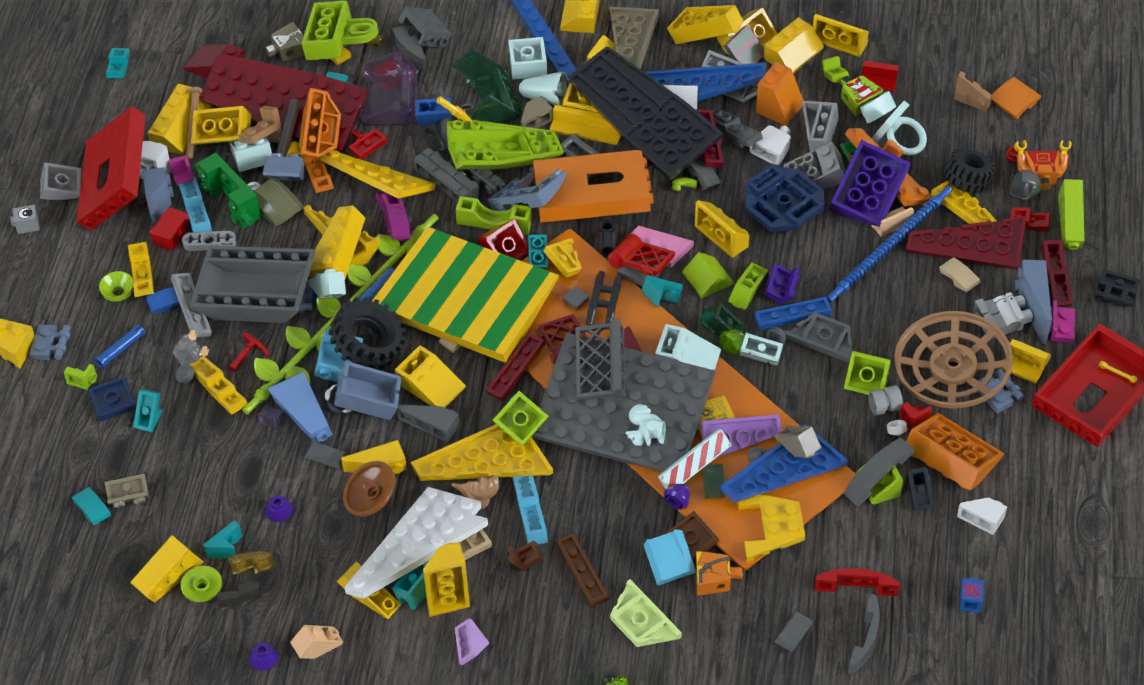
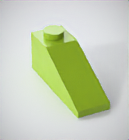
M751 262L737 281L728 302L732 303L736 308L745 310L768 270Z

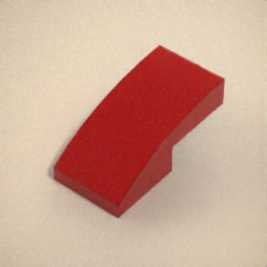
M1012 208L1010 220L1027 216L1025 229L1049 231L1050 213H1031V208Z

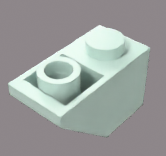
M327 269L324 271L325 273L315 274L314 278L308 280L309 286L319 298H338L346 294L344 272H336V269Z

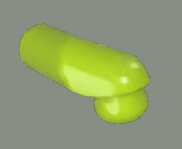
M686 177L674 179L671 189L680 191L681 186L696 189L698 180Z

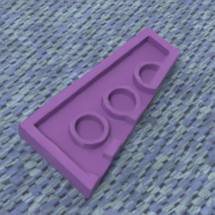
M780 415L702 421V437L705 440L717 429H722L731 446L717 456L720 457L775 437L774 435L781 431Z

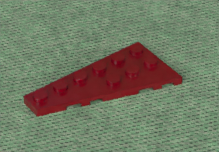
M1027 216L1011 220L1008 218L996 222L986 221L965 224L953 228L950 226L938 230L928 229L909 232L906 252L947 259L954 257L960 261L1018 270Z

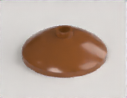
M372 461L359 467L346 483L343 493L345 508L351 514L358 517H366L382 509L391 498L395 487V474L392 468L381 461Z

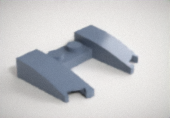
M557 169L533 187H528L535 177L533 172L528 173L522 180L516 177L490 197L488 202L494 211H506L512 205L521 202L523 204L528 203L530 208L543 207L559 190L567 174L565 171L561 172L560 169Z

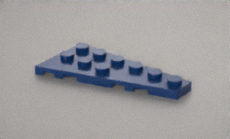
M815 432L821 448L815 452L814 456L807 459L795 457L779 443L721 485L720 491L736 503L847 466L848 460Z

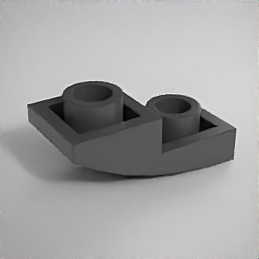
M698 157L687 166L692 178H698L703 190L717 187L721 184L714 170L711 167L704 166V161L701 157Z

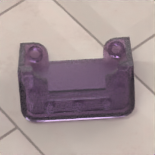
M400 50L364 62L362 74L364 79L370 83V108L362 110L360 114L361 121L367 126L410 125L415 123L418 75L414 64Z

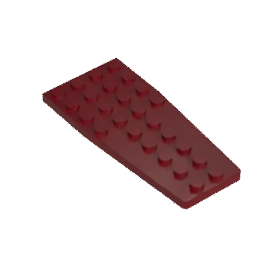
M219 54L203 87L200 99L203 103L215 108L244 106L251 114V122L256 124L262 121L261 107H277L282 130L290 100L297 99L301 104L291 138L300 140L303 111L309 89L327 91L341 113L337 148L334 150L343 154L367 97L368 89L315 73Z

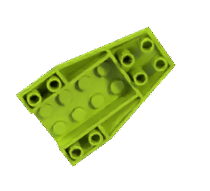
M477 120L447 121L448 150L456 170L516 168L532 165L534 160L552 159L562 155L564 152L555 131Z

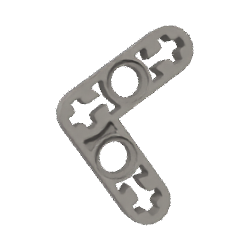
M232 231L187 233L182 238L183 246L187 251L208 250L209 245L237 246L236 236ZM207 239H214L212 243H205Z

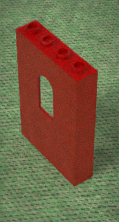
M132 106L86 141L76 223L91 231L138 195L146 115ZM110 159L107 181L98 190L101 165Z
M1099 323L1034 395L1032 407L1052 418L1053 421L1065 426L1072 433L1081 436L1088 443L1099 447L1144 396V350ZM1104 361L1107 365L1130 376H1136L1137 382L1132 383L1128 378L1108 369H1102L1099 367L1100 362ZM1091 383L1107 392L1090 412L1082 413L1074 407L1075 400Z

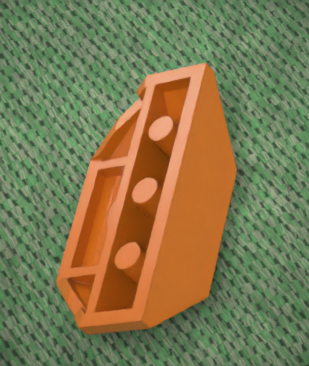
M309 89L303 111L299 140L301 155L320 158L337 148L341 113L327 91Z

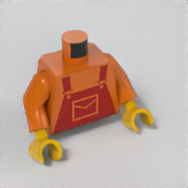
M1023 140V148H1020L1017 141L1014 144V149L1018 152V170L1033 171L1040 178L1041 189H1050L1051 184H1055L1057 178H1060L1067 169L1069 157L1067 151L1072 145L1071 141H1069V147L1067 148L1063 147V140L1061 141L1059 146L1062 153L1059 150L1024 152L1023 150L1027 147V142Z

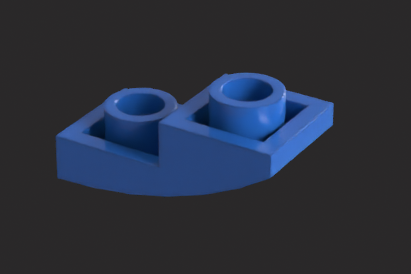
M174 287L155 292L146 297L152 313L170 311L172 306L180 305Z

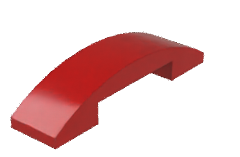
M845 568L828 571L816 576L815 591L835 592L836 585L877 588V595L898 596L900 582L880 572L867 569Z

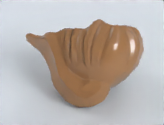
M496 475L491 477L480 476L477 481H468L465 484L452 483L451 485L457 488L464 497L481 501V509H484L488 506L490 499L497 493L499 479Z

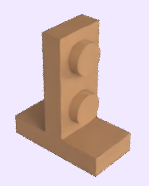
M261 107L262 121L252 128H247L244 133L238 135L242 143L254 144L264 137L269 142L279 143L282 126L277 107Z

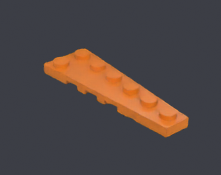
M861 128L848 129L845 133L856 148L860 141L863 140L882 149ZM907 173L896 194V197L904 206L924 205L932 198L928 194V190L921 187Z

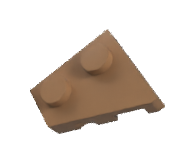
M961 71L957 78L954 99L987 112L992 95L985 89H982L975 81L971 83L964 77L966 74Z

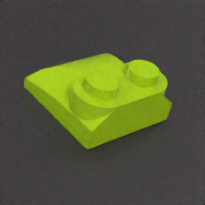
M518 391L493 419V422L523 446L549 416Z

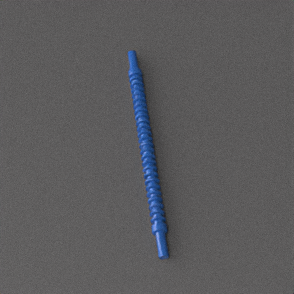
M947 186L937 196H933L923 207L916 211L913 217H910L892 236H889V239H886L868 258H865V261H862L858 268H854L851 274H848L844 280L838 283V287L827 296L828 302H833L842 292L848 291L860 277H863V274L870 270V267H874V264H877V261H880L884 255H887L891 248H894L912 229H915V226H918L925 217H928L935 208H938L941 205V201L952 192V189Z

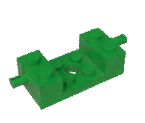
M217 153L195 163L194 169L198 171V175L201 178L202 183H200L202 190L205 193L208 192L212 197L223 191L228 196V206L232 213L230 217L234 224H238L244 229L261 219L257 195Z

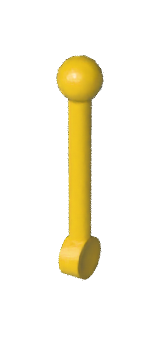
M1101 361L1099 367L1102 369H1108L1128 378L1132 383H1136L1138 380L1136 376H1130L1107 365L1104 361Z

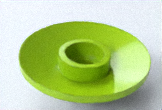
M210 566L194 567L186 572L181 580L183 595L193 602L209 601L217 596L222 588L220 573Z

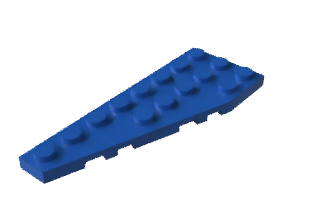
M766 63L647 71L645 73L662 85L698 86L697 101L759 83L767 73Z

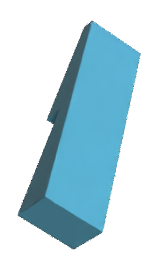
M193 177L194 181L179 184L193 233L212 232L196 177Z
M533 476L512 477L527 544L533 540L538 544L548 543L547 530Z

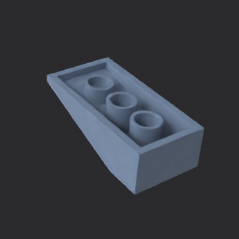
M1023 260L1021 267H1018L1015 291H1018L1019 296L1022 295L1026 303L1024 309L1031 310L1033 314L1031 323L1042 344H1046L1052 322L1046 260Z

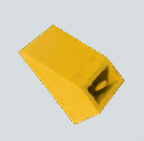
M420 345L395 369V375L401 376L400 386L430 406L446 408L466 387L435 354Z

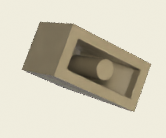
M542 96L526 103L521 119L522 127L539 128L553 121V108Z

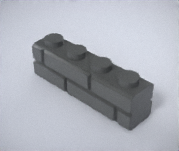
M427 148L422 154L420 153L414 158V169L430 182L436 183V187L458 203L460 196L476 199L479 197V185L477 182L468 179L462 170H456L454 165L450 161H445L439 152H434Z

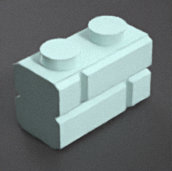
M746 333L740 355L764 363L769 362V364L777 366L783 344Z

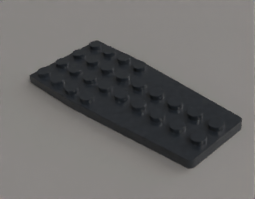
M610 47L603 48L569 76L570 83L634 150L642 151V156L646 157V160L670 181L723 137V132L685 100Z

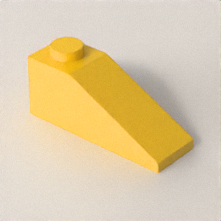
M398 440L341 458L343 471L354 473L359 467L372 461L386 463L392 468L394 474L407 470L405 456Z

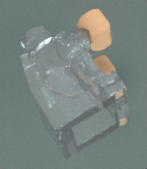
M191 330L189 334L182 336L173 349L172 353L181 365H189L199 361L201 356L208 355L209 349H207V346H203L200 350V346L195 341L197 336L195 330Z

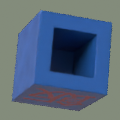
M963 578L960 589L959 610L981 612L984 580Z

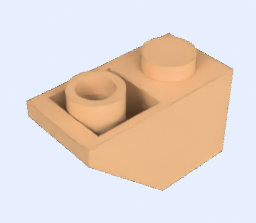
M304 625L290 643L299 658L315 659L342 645L343 641L339 636V632L334 627Z

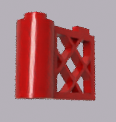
M628 234L609 254L608 261L614 268L620 269L623 266H627L652 276L653 274L658 275L675 257V251L642 242L637 235ZM643 249L650 251L642 253ZM654 257V259L645 260V258ZM639 259L642 260V261H640V262H634V261H633V260H639ZM658 264L656 268L649 266Z

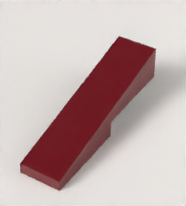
M1062 240L1043 241L1040 248L1043 260H1046L1052 303L1053 300H1057V307L1073 306Z

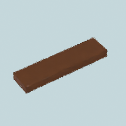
M572 533L555 540L559 552L588 605L593 607L609 600V595L575 534Z

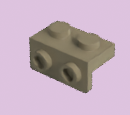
M145 474L105 482L107 502L113 508L126 506L125 503L129 502L134 504L146 502L145 499L150 498Z

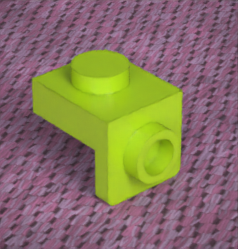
M838 56L822 61L824 77L833 83L841 82L845 76L849 77L848 71L840 66V58Z

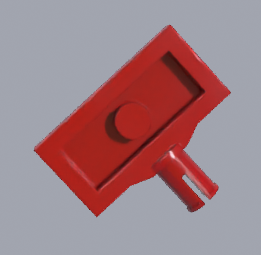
M376 128L364 135L355 129L351 135L357 140L349 146V152L356 158L363 160L388 143L387 137Z

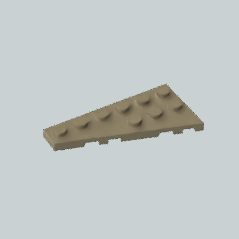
M609 7L616 52L641 69L660 15L659 9Z

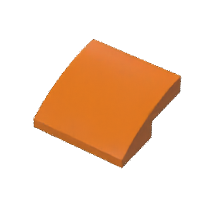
M1013 77L992 94L991 101L1018 119L1027 108L1030 110L1036 104L1041 95Z

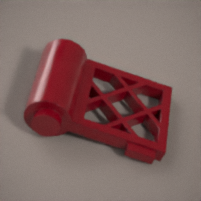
M574 314L538 325L536 333L545 340L552 352L550 358L553 365L556 363L562 344L554 346L553 342L554 340L563 342L565 338L558 335L559 332L563 331L576 335V327H581ZM569 322L573 323L571 328L563 326ZM552 328L555 329L554 334L546 332L545 330ZM581 333L582 337L587 338L585 333Z

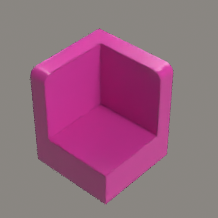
M187 155L169 159L172 174L177 185L194 181Z

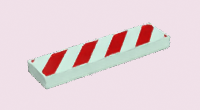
M717 429L657 477L665 489L674 484H683L728 449L731 443L722 429Z

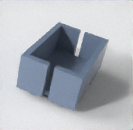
M346 361L339 372L338 389L336 390L334 405L391 420L398 408L401 376Z

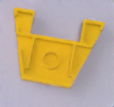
M762 494L737 502L738 510L760 509L765 539L744 542L746 562L754 560V557L759 555L765 556L770 554L772 550L783 549L805 540L800 502Z

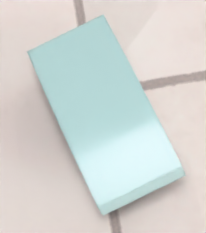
M887 91L876 99L867 102L860 109L868 124L894 109L896 105L890 92Z

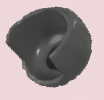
M1021 170L1014 177L1009 191L1011 196L1023 200L1035 198L1041 191L1040 178L1033 171Z

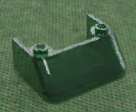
M470 48L452 64L454 69L464 74L466 84L470 88H475L479 94L481 101L469 111L470 115L480 121L502 123L516 120L523 114L509 76L502 66L473 48Z

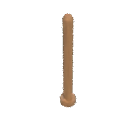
M200 87L190 88L192 101L186 150L189 161L193 159L194 145L191 144L193 111L198 110L199 96L202 95Z

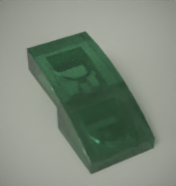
M707 464L702 468L704 497L725 498V494L720 491L721 485L724 484L723 465Z

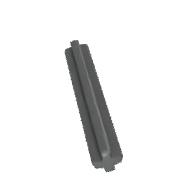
M297 99L290 100L276 153L282 154V157L287 155L301 104Z

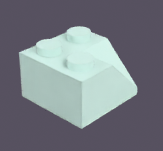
M543 37L508 40L512 80L547 75Z

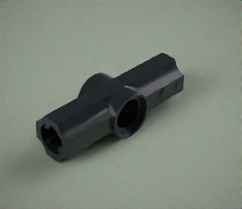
M615 215L599 217V253L604 255V257H608L616 248Z

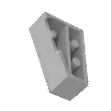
M802 101L810 152L832 142L839 119L837 103Z

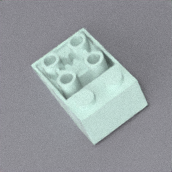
M266 137L254 144L242 143L240 141L228 142L239 172L264 166L266 156H271L272 154L270 143Z
M665 324L655 355L715 370L721 349L685 328Z

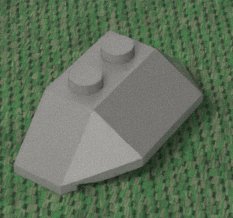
M709 50L702 67L740 65L744 63ZM758 83L723 93V95L744 103L757 96Z

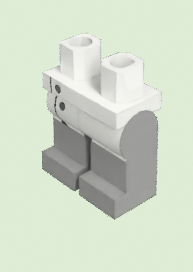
M1010 292L1006 293V296H998L992 300H975L974 314L988 319L1004 334L1023 330L1024 324L1031 322L1033 318L1030 309L1020 310L1026 304L1022 295L1013 297ZM982 327L984 333L986 334L988 331Z

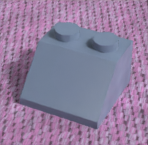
M272 153L271 156H266L263 176L267 180L269 178H276L281 181L304 182L305 160L298 154H289V157H282V154Z
M164 167L142 171L152 222L156 221L172 205L171 197H174L172 186H168L171 185L170 175L165 173Z

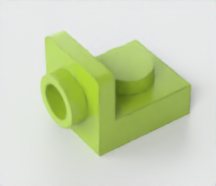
M92 364L88 365L85 372L71 367H67L64 371L68 385L88 390L97 378V373Z

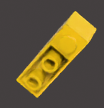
M355 562L337 582L345 589V586L362 566ZM384 587L364 599L352 596L387 620L402 605Z

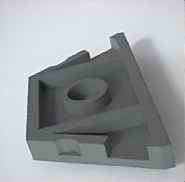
M813 313L806 320L797 323L794 329L784 332L787 340L850 363L852 355L850 325L818 313Z

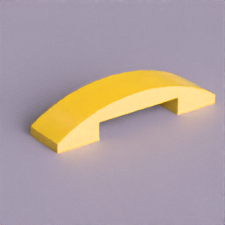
M147 242L128 245L135 297L154 294Z

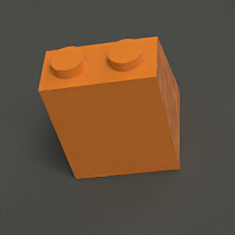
M775 61L758 83L756 113L784 126H788L802 108V101L804 100L792 69Z

